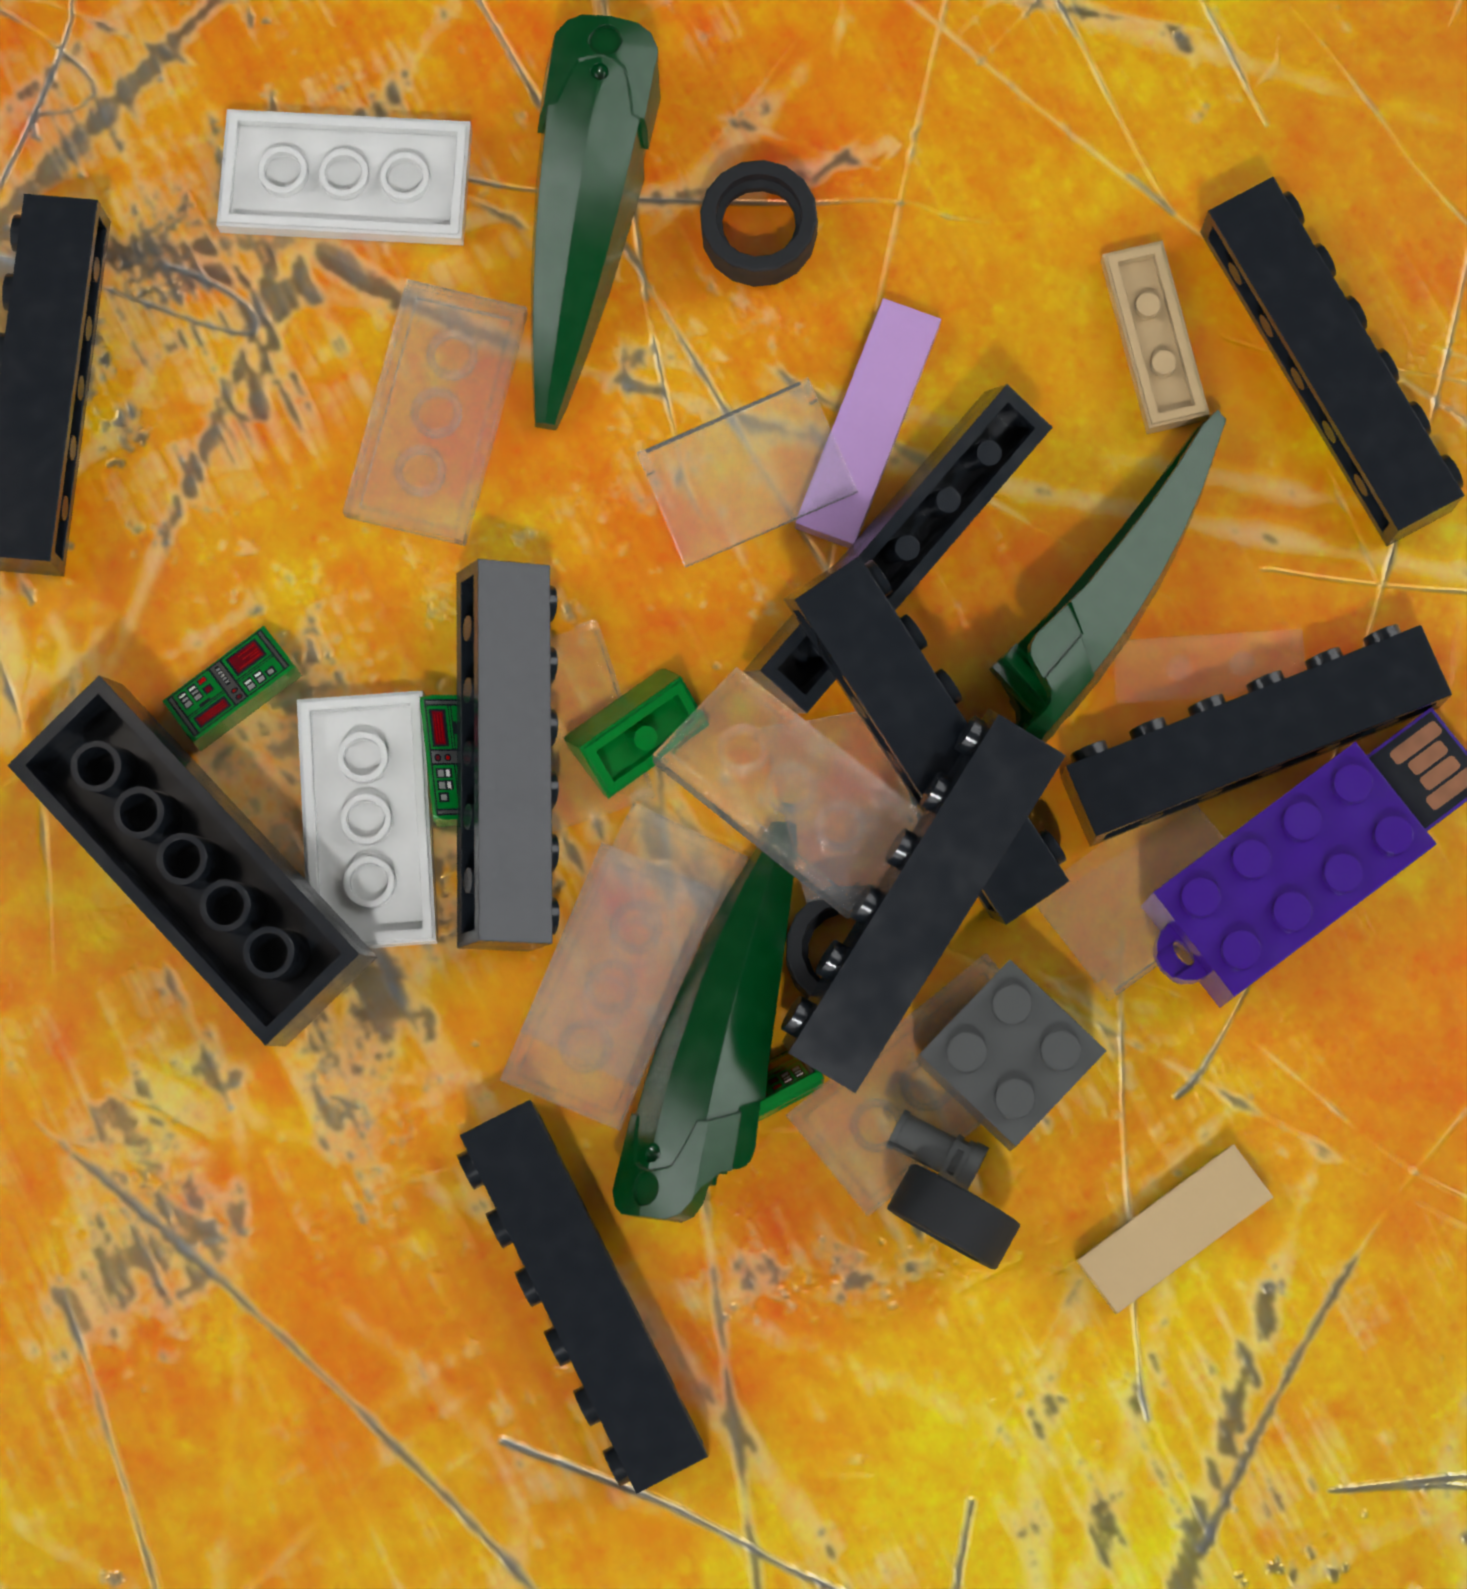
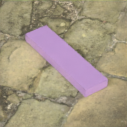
M883 298L799 512L795 529L850 548L859 538L941 325L940 318Z

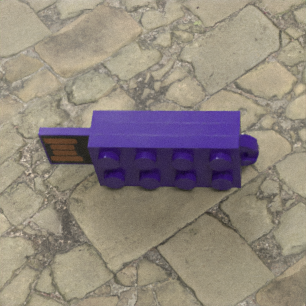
M1432 707L1368 755L1354 742L1155 890L1141 905L1142 909L1160 931L1153 945V958L1160 971L1172 982L1181 985L1200 982L1218 1007L1224 1006L1437 844L1427 831L1467 802V751Z

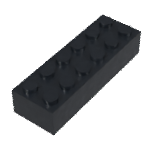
M99 675L7 765L265 1046L286 1047L377 958L373 951L123 684Z

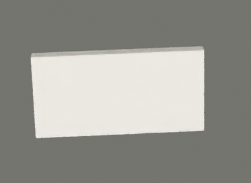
M227 109L216 226L220 233L464 246L472 142L471 122Z
M423 690L297 699L305 880L369 948L438 944L431 795L420 697L425 696Z

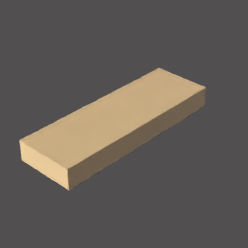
M1163 240L1103 254L1101 265L1146 433H1156L1205 421L1210 413Z
M1233 1144L1077 1259L1076 1262L1112 1311L1118 1314L1272 1199L1273 1196Z

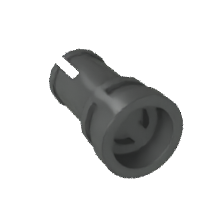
M906 1109L897 1122L886 1145L887 1148L894 1149L938 1172V1175L967 1191L989 1150V1147L980 1142L965 1141V1137L961 1134L956 1138L917 1118Z

